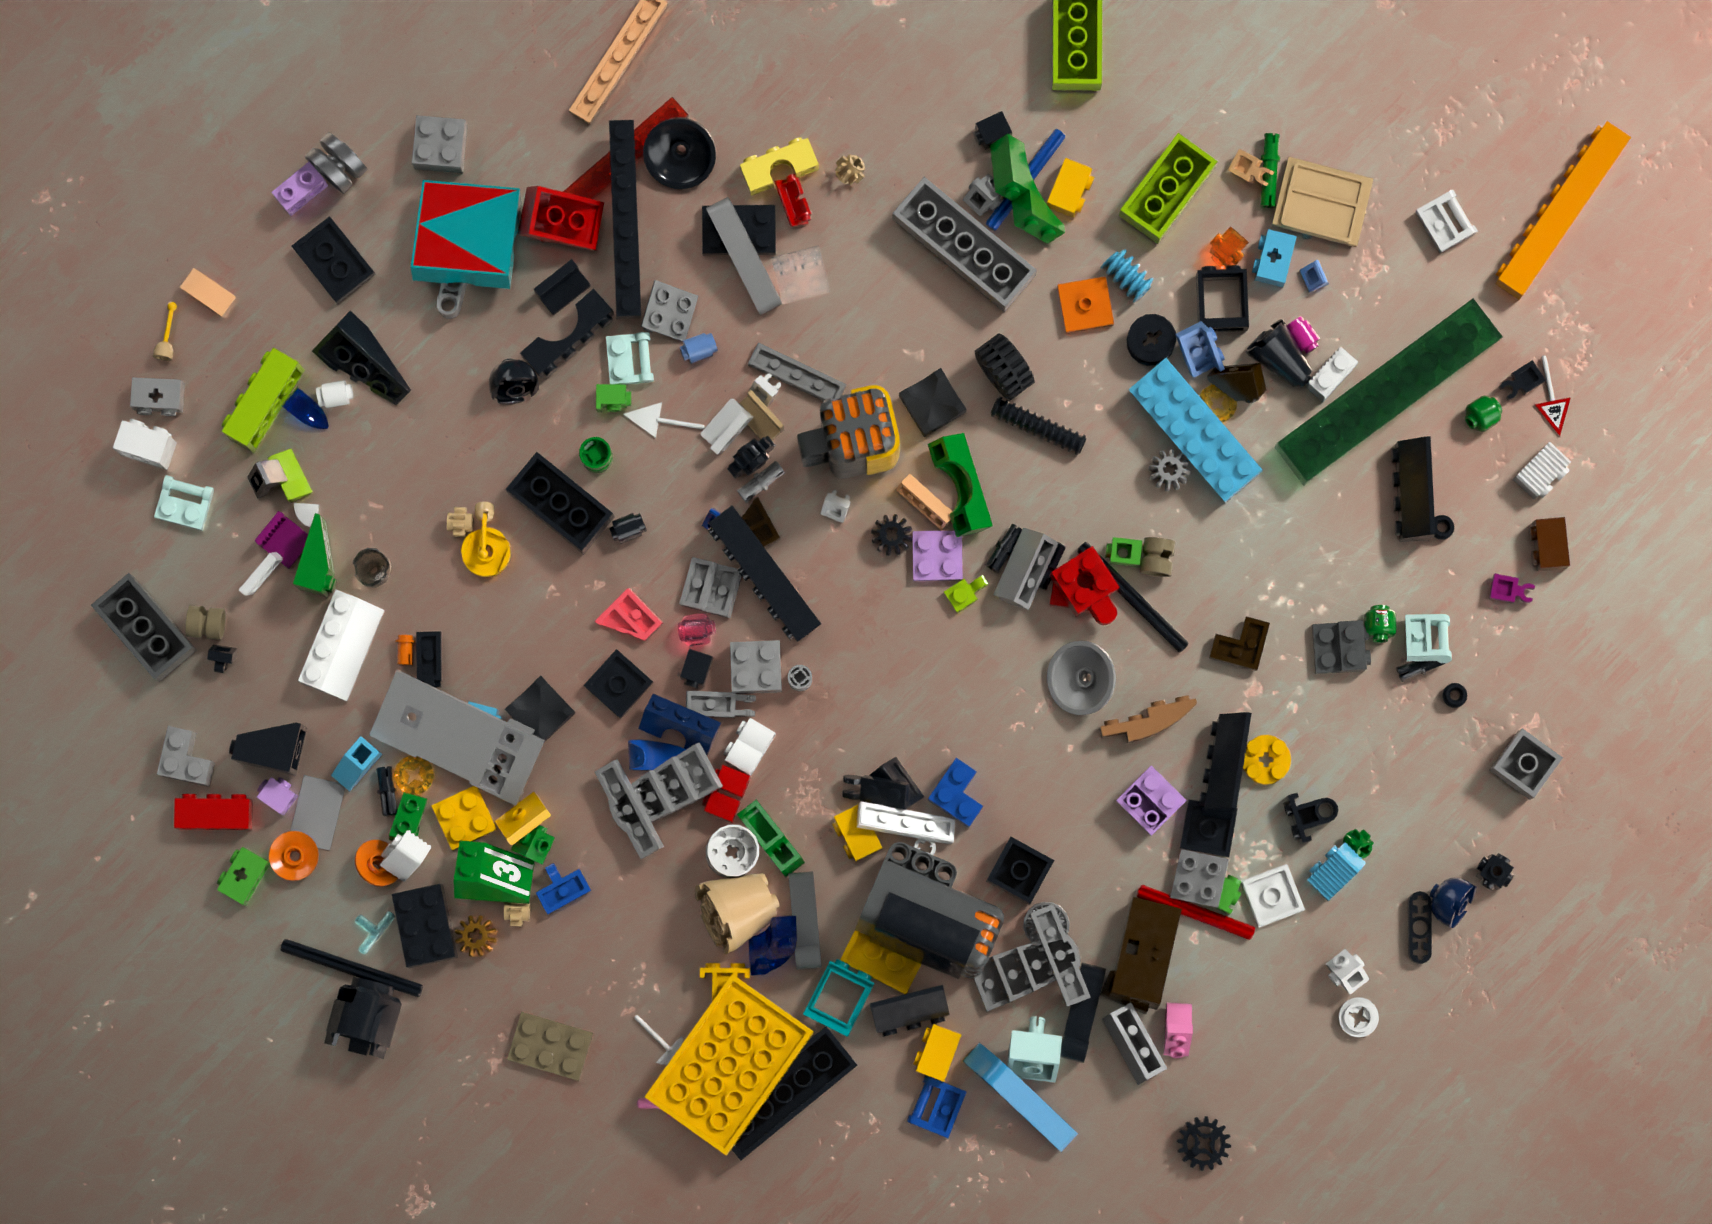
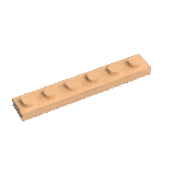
M639 1L569 109V113L589 125L592 123L667 7V1Z

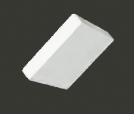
M1287 864L1241 882L1258 928L1305 910Z

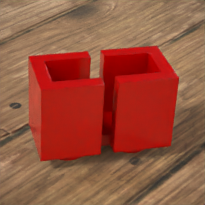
M722 765L721 770L716 769L715 772L723 785L719 789L743 798L751 776L725 765ZM719 789L704 797L702 805L705 806V813L733 823L741 804L740 801L719 793Z

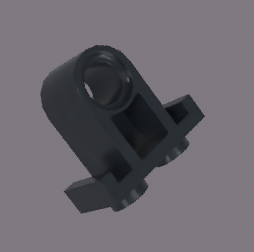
M1298 793L1286 796L1287 801L1283 802L1286 815L1292 816L1294 825L1291 826L1294 840L1299 839L1300 844L1312 841L1311 835L1306 837L1304 830L1327 824L1337 817L1338 805L1333 799L1321 798L1296 806L1295 799L1299 798ZM1321 804H1326L1330 807L1331 815L1329 817H1322L1319 814L1318 809Z

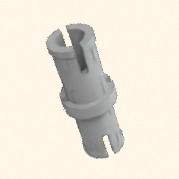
M774 461L761 473L754 474V478L738 489L737 492L747 503L762 490L766 491L769 488L768 486L784 475L785 472L779 463Z

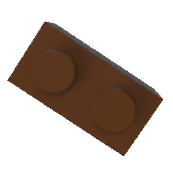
M1565 517L1534 520L1532 526H1529L1530 541H1534L1535 551L1531 552L1532 564L1536 565L1537 571L1567 569L1570 566Z

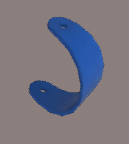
M629 740V770H654L671 757L679 755L686 749L658 741Z

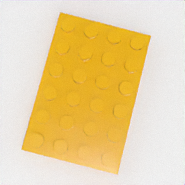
M732 974L645 1095V1098L727 1156L814 1031Z

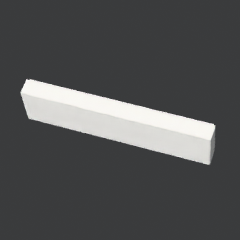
M861 801L858 804L857 828L951 845L954 842L955 819Z

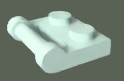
M649 332L606 336L610 384L628 385L654 381V374L651 373ZM638 342L641 374L634 375L631 343Z
M166 475L154 517L203 531L214 488L209 486L204 488L174 480V477ZM173 489L202 497V502L198 504L170 496V493Z
M1405 615L1407 661L1449 663L1452 660L1448 641V626H1450V617L1448 615ZM1431 626L1438 627L1439 649H1432Z

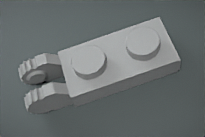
M710 691L686 692V708L707 717H755V711L751 709L736 710V701L751 703L756 701L755 695Z

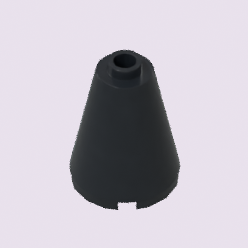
M1280 319L1271 325L1273 330L1263 331L1248 346L1246 353L1291 386L1296 387L1299 385L1303 387L1311 380L1310 374L1312 370L1283 319Z

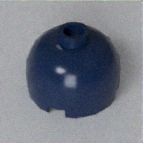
M1456 877L1444 880L1441 885L1435 884L1430 892V897L1433 898L1431 910L1436 919L1450 928L1456 927L1467 912L1464 910L1468 902L1472 903L1477 887L1467 880Z

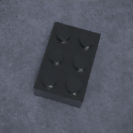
M442 884L391 894L407 968L458 958L444 886Z

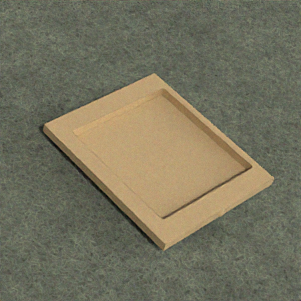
M1288 157L1281 189H1279L1272 226L1357 248L1373 178Z

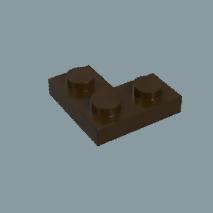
M1246 616L1239 640L1215 634L1209 658L1257 671L1270 623Z

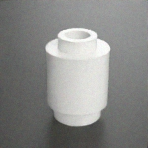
M343 380L322 384V387H316L319 407L325 406L330 408L350 404L349 399H353L351 384L347 385L346 381Z

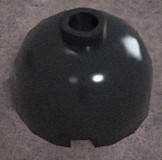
M509 358L503 360L492 370L489 377V388L493 400L496 398L500 404L511 405L525 401L523 396L528 394L531 397L534 396L539 390V382L534 369L527 362Z

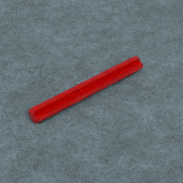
M1141 885L1138 889L1137 897L1140 899L1181 908V914L1248 940L1253 938L1255 933L1254 926L1196 904L1170 898L1171 895L1145 885Z

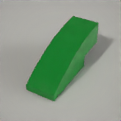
M757 799L737 814L747 829L756 836L758 843L785 878L788 876V873H793L805 863Z

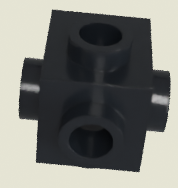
M1499 853L1496 856L1491 854L1487 858L1484 856L1476 868L1479 872L1476 877L1481 880L1480 884L1489 890L1494 888L1498 890L1502 886L1507 887L1514 877L1511 873L1514 867L1509 864L1510 860ZM1496 866L1501 869L1499 876L1493 874V868Z

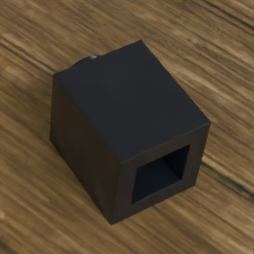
M1002 111L975 123L976 131L973 132V135L978 145L983 144L985 150L989 149L992 143L1006 134L1012 136L1011 128Z
M689 649L680 678L685 680L684 685L698 689L699 685L705 687L714 659L713 656Z

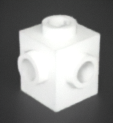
M1346 949L1326 963L1331 971L1328 974L1331 981L1337 987L1341 984L1349 994L1370 980L1362 968L1365 964L1357 954L1352 956Z

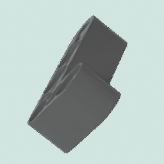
M813 871L788 873L796 970L822 968Z

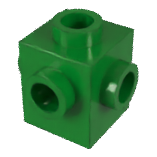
M538 825L516 842L511 850L539 864H543L555 837L546 833L547 828Z

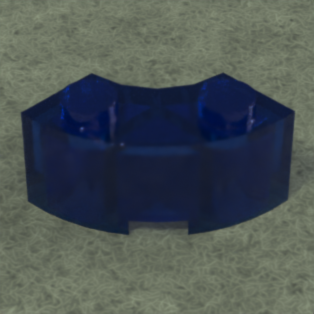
M796 916L772 917L770 925L764 932L749 939L751 976L768 974L789 960L797 945Z

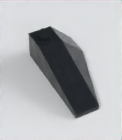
M349 311L312 350L329 368L336 372L341 370L347 373L352 381L356 383L361 381L370 386L372 392L395 405L411 391L371 330L352 311Z

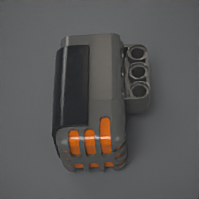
M897 842L892 844L888 850L855 931L871 937L869 941L944 974L957 979L960 976L972 979L982 973L1004 923V914L995 905L953 889L952 885L957 875L953 864L908 844ZM899 852L904 856V859L896 860L892 854ZM923 862L927 869L919 870L915 863ZM946 872L949 874L950 879L942 880L938 873Z

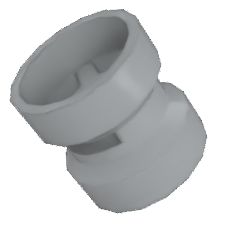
M804 665L792 667L788 673L790 687L796 691L807 690L812 684L810 669Z

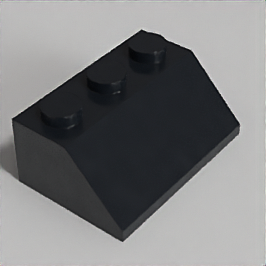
M943 985L870 1003L877 1033L882 1032L883 1037L896 1034V1028L906 1026L907 1031L922 1027L921 1022L928 1020L931 1021V1025L946 1021L945 1016L950 1015Z

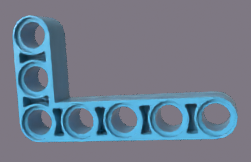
M980 1042L965 1057L963 1062L999 1093L1060 1152L1078 1135L1027 1084Z

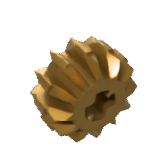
M470 915L468 916L469 925L462 920L460 921V925L465 928L464 931L455 930L456 934L462 935V938L456 939L455 943H465L460 948L461 952H465L470 947V957L474 956L476 949L478 955L482 957L484 956L483 947L489 952L492 951V948L487 943L488 941L492 943L497 942V939L489 937L490 934H495L497 930L495 928L487 930L492 921L487 920L482 925L483 916L479 915L475 923L473 916ZM476 929H479L482 939H477L476 943H472L473 938H470V933H475Z

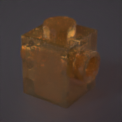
M1230 226L1223 235L1218 233L1210 242L1212 245L1209 252L1212 255L1211 259L1220 267L1223 265L1225 267L1230 266L1232 263L1237 265L1245 256L1243 251L1249 242Z

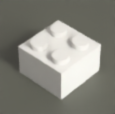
M130 419V422L122 420L113 449L121 456L168 470L177 444L172 438V434L157 426H154L153 430L149 429L148 426L144 425L145 423L135 419Z

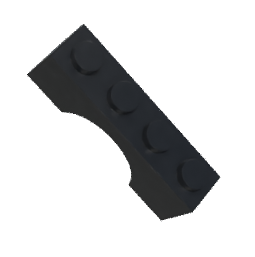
M594 288L575 304L578 312V322L574 331L568 337L559 341H548L537 337L520 352L522 358L534 369L540 378L545 375L547 377L551 376L558 369V363L563 359L565 361L569 360L577 352L575 349L581 343L585 345L590 342L595 336L593 333L598 328L604 329L613 321V309Z

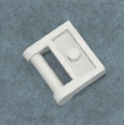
M1454 190L1443 194L1415 211L1439 253L1478 232L1475 225H1471L1455 197L1457 195ZM1444 203L1449 205L1463 229L1462 232L1458 233L1442 206Z

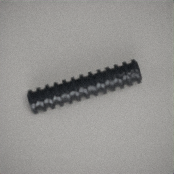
M1001 396L996 399L991 410V417L997 416L1000 421L1004 419L1005 423L1008 424L1010 422L1013 427L1017 425L1020 430L1024 428L1027 433L1032 432L1033 436L1039 435L1040 439L1046 438L1047 442L1050 443L1052 441L1055 446L1059 444L1062 449L1068 448V452L1074 451L1075 455L1081 453L1087 439L1086 435L1083 434L1081 436L1078 431L1074 433L1071 428L1067 430L1065 425L1059 426L1058 422L1052 423L1051 419L1045 420L1043 415L1039 417L1037 416L1038 413L1034 412L1032 414L1029 409L1027 411L1023 410V406L1017 407L1016 403L1010 404L1009 400L1004 401Z

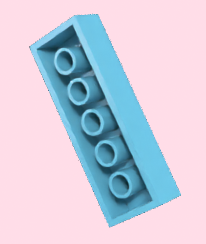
M1167 358L1162 360L1129 389L1225 503L1263 471Z

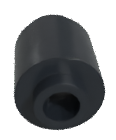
M631 513L612 521L613 526L609 527L613 540H619L620 544L640 537L643 532L647 531L640 513L635 515Z

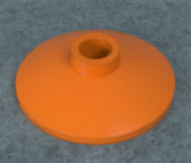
M289 831L281 834L274 840L269 850V862L272 869L278 876L286 880L296 881L304 879L315 870L318 864V847L314 840L303 832ZM293 852L299 853V859L297 861H293L291 859V854Z
M369 840L363 843L355 854L357 872L366 882L374 886H388L398 879L380 866L384 859L381 854L389 844L385 841Z

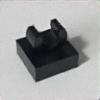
M214 644L208 650L207 660L215 661L214 672L224 673L227 670L228 663L232 664L237 657V648Z

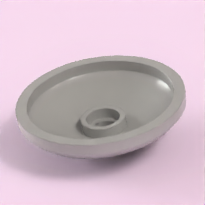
M1074 641L1065 644L1053 655L1048 666L1047 684L1053 700L1059 707L1071 714L1088 715L1099 711L1109 702L1115 689L1116 673L1111 658L1103 648L1089 641ZM1088 673L1091 675L1090 681L1087 680Z

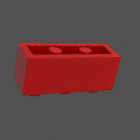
M182 794V798H175L174 828L178 830H252L253 800L246 799L245 794H231V799H221V794H206V798H197V794Z

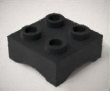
M942 368L899 392L900 399L924 437L963 415L967 410Z
M542 676L537 678L527 690L505 708L515 721L534 729L533 735L545 741L575 714V711Z

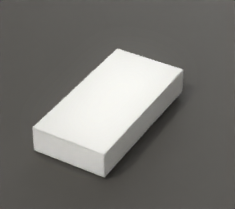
M277 552L269 553L240 587L239 591L244 595H253L283 560V557Z

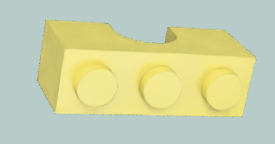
M795 138L788 142V146L783 148L776 146L768 149L766 154L760 157L753 155L743 160L744 163L740 164V170L751 196L774 188L770 174L777 165H788L792 168L796 177H802L819 170V164L809 139Z

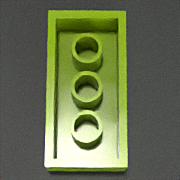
M1052 0V90L1100 91L1102 86V0Z
M1178 133L1120 209L1119 217L1159 244L1216 168L1218 161Z
M274 347L271 352L267 351L260 362L262 366L258 373L254 372L247 383L249 385L245 394L241 393L238 396L232 415L228 414L222 423V432L230 440L252 453H255L305 371L299 362Z

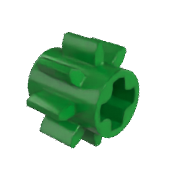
M1357 829L1351 830L1343 838V843H1347L1362 859L1370 855L1372 845L1374 844L1370 839L1371 835L1364 829L1361 832Z

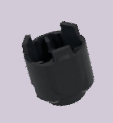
M353 977L351 985L345 984L341 986L337 999L333 1004L324 1044L336 1046L339 1036L350 1038L348 1051L367 1056L370 1048L369 1055L384 1059L387 1048H390L402 1006L399 998L393 997L394 987L358 977Z

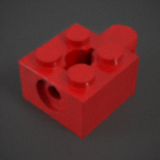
M1093 546L1050 573L1049 577L1075 617L1089 610L1095 621L1100 625H1108L1115 620L1117 608L1109 596L1120 587Z

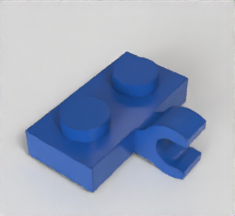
M552 863L545 867V870L553 883L536 892V895L548 915L588 893L591 889L580 869L562 878L557 867Z

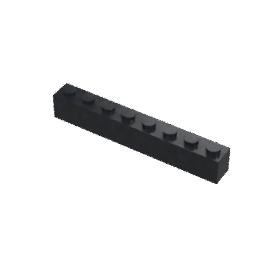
M609 120L616 319L641 318L634 120Z

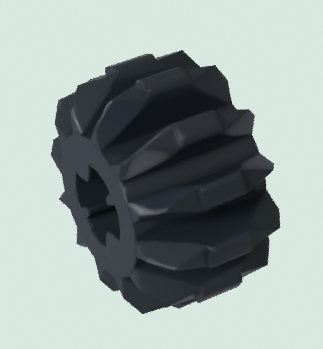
M897 514L893 515V521L890 522L888 516L884 515L885 524L877 520L875 524L879 529L871 530V534L879 536L872 539V544L881 542L877 548L878 552H881L886 547V556L891 555V549H894L895 554L898 556L900 555L899 546L904 550L909 548L904 541L910 542L913 537L905 534L911 532L912 528L911 526L903 528L907 522L905 518L897 523ZM888 530H890L891 533L892 530L897 531L896 540L893 541L892 538V540L889 541L887 539Z

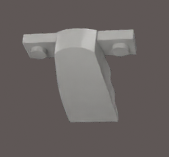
M700 743L691 746L677 756L671 757L654 770L645 773L632 784L618 759L595 771L609 799L608 803L613 819L627 833L640 859L646 858L664 847L651 822L670 815L723 787Z
M1054 904L1030 913L1040 941L989 957L982 973L978 977L973 978L987 1012L1032 993L1054 981H1057L1067 1007L1091 998L1079 969L1081 962L1079 948L1075 941L1067 933L1065 934Z

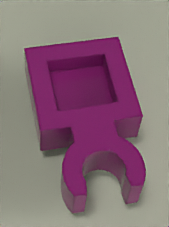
M1495 573L1493 574L1489 599L1514 603L1515 597H1519L1522 602L1530 603L1533 601V598L1526 597L1524 590H1534L1535 585L1526 583L1519 586V578Z

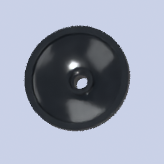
M674 117L661 121L649 132L643 147V159L647 170L659 183L674 189H688L702 183L712 172L716 161V146L711 134L700 123L688 118ZM683 145L686 150L681 152L677 146Z

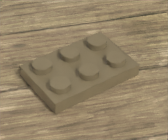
M521 1012L507 1060L579 1081L593 1033Z

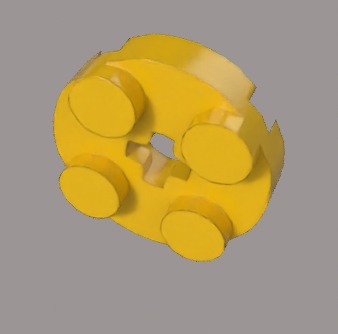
M486 527V547H491L490 551L493 553L491 557L488 556L486 559H481L478 555L481 549V528L468 534L461 547L464 564L469 571L480 577L499 575L507 567L511 558L509 542L500 531L494 528Z
M1260 735L1248 742L1243 771L1252 781L1261 785H1270L1286 775L1291 765V755L1284 741L1275 736ZM1264 753H1268L1269 757L1273 758V762H1270L1268 767H1264L1263 762H1259V757H1263Z

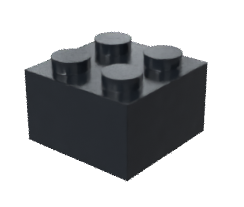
M1010 837L986 882L1030 905L1055 860Z

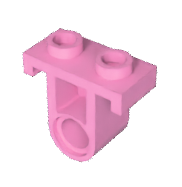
M1166 1002L1164 1055H1170L1173 1058L1189 1056L1193 1035L1192 1004Z

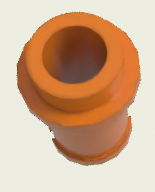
M398 635V640H395L398 643L397 665H413L412 648L413 643H415L413 635Z

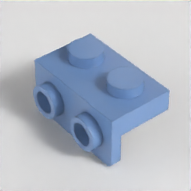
M1200 321L1175 334L1189 373L1193 378L1214 367L1220 372L1225 370L1222 363L1225 358L1221 349L1215 344L1217 336L1212 327L1208 328Z

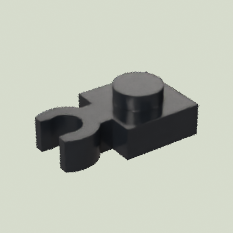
M1531 360L1511 374L1514 379L1513 381H1504L1499 386V389L1510 387L1512 394H1509L1506 399L1511 400L1517 395L1519 389L1525 395L1544 383L1546 379L1534 361Z

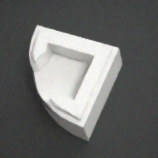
M294 503L295 514L304 525L310 528L314 514H319V504Z

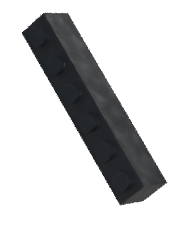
M733 505L708 522L710 525L708 529L710 535L715 541L719 539L725 545V548L722 549L730 561L734 559L740 565L737 570L744 580L750 579L755 585L752 589L760 601L765 598L770 605L767 608L768 612L775 621L780 618L785 625L782 630L789 640L795 638L798 642L821 625V622Z

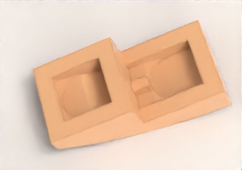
M195 268L190 271L179 287L221 317L236 298V296Z

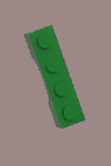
M965 434L943 436L929 443L928 448L934 467L946 472L953 480L957 489V504L949 514L956 537L976 534L992 527L993 524Z

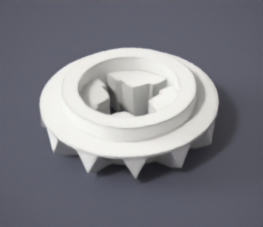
M1356 997L1343 1004L1340 1008L1338 1020L1342 1029L1350 1036L1365 1037L1376 1029L1379 1014L1371 1001L1362 997ZM1363 1007L1362 1016L1366 1020H1368V1022L1360 1021L1358 1025L1354 1027L1355 1019L1352 1017V1015H1349V1012L1358 1013L1359 1010H1361V1008Z

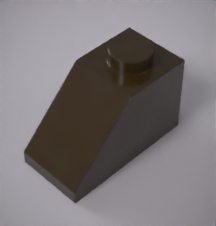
M1261 363L1224 366L1225 370L1221 372L1214 367L1207 375L1209 382L1235 401L1253 403L1258 401L1266 391Z

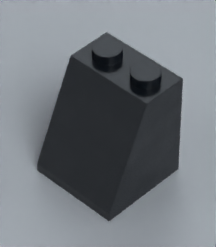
M296 722L238 734L236 740L232 739L229 754H232L231 759L238 763L296 776L307 727Z

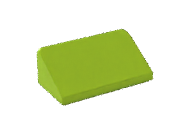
M292 449L267 457L268 460L277 459L280 462L288 480L280 485L290 503L313 493Z

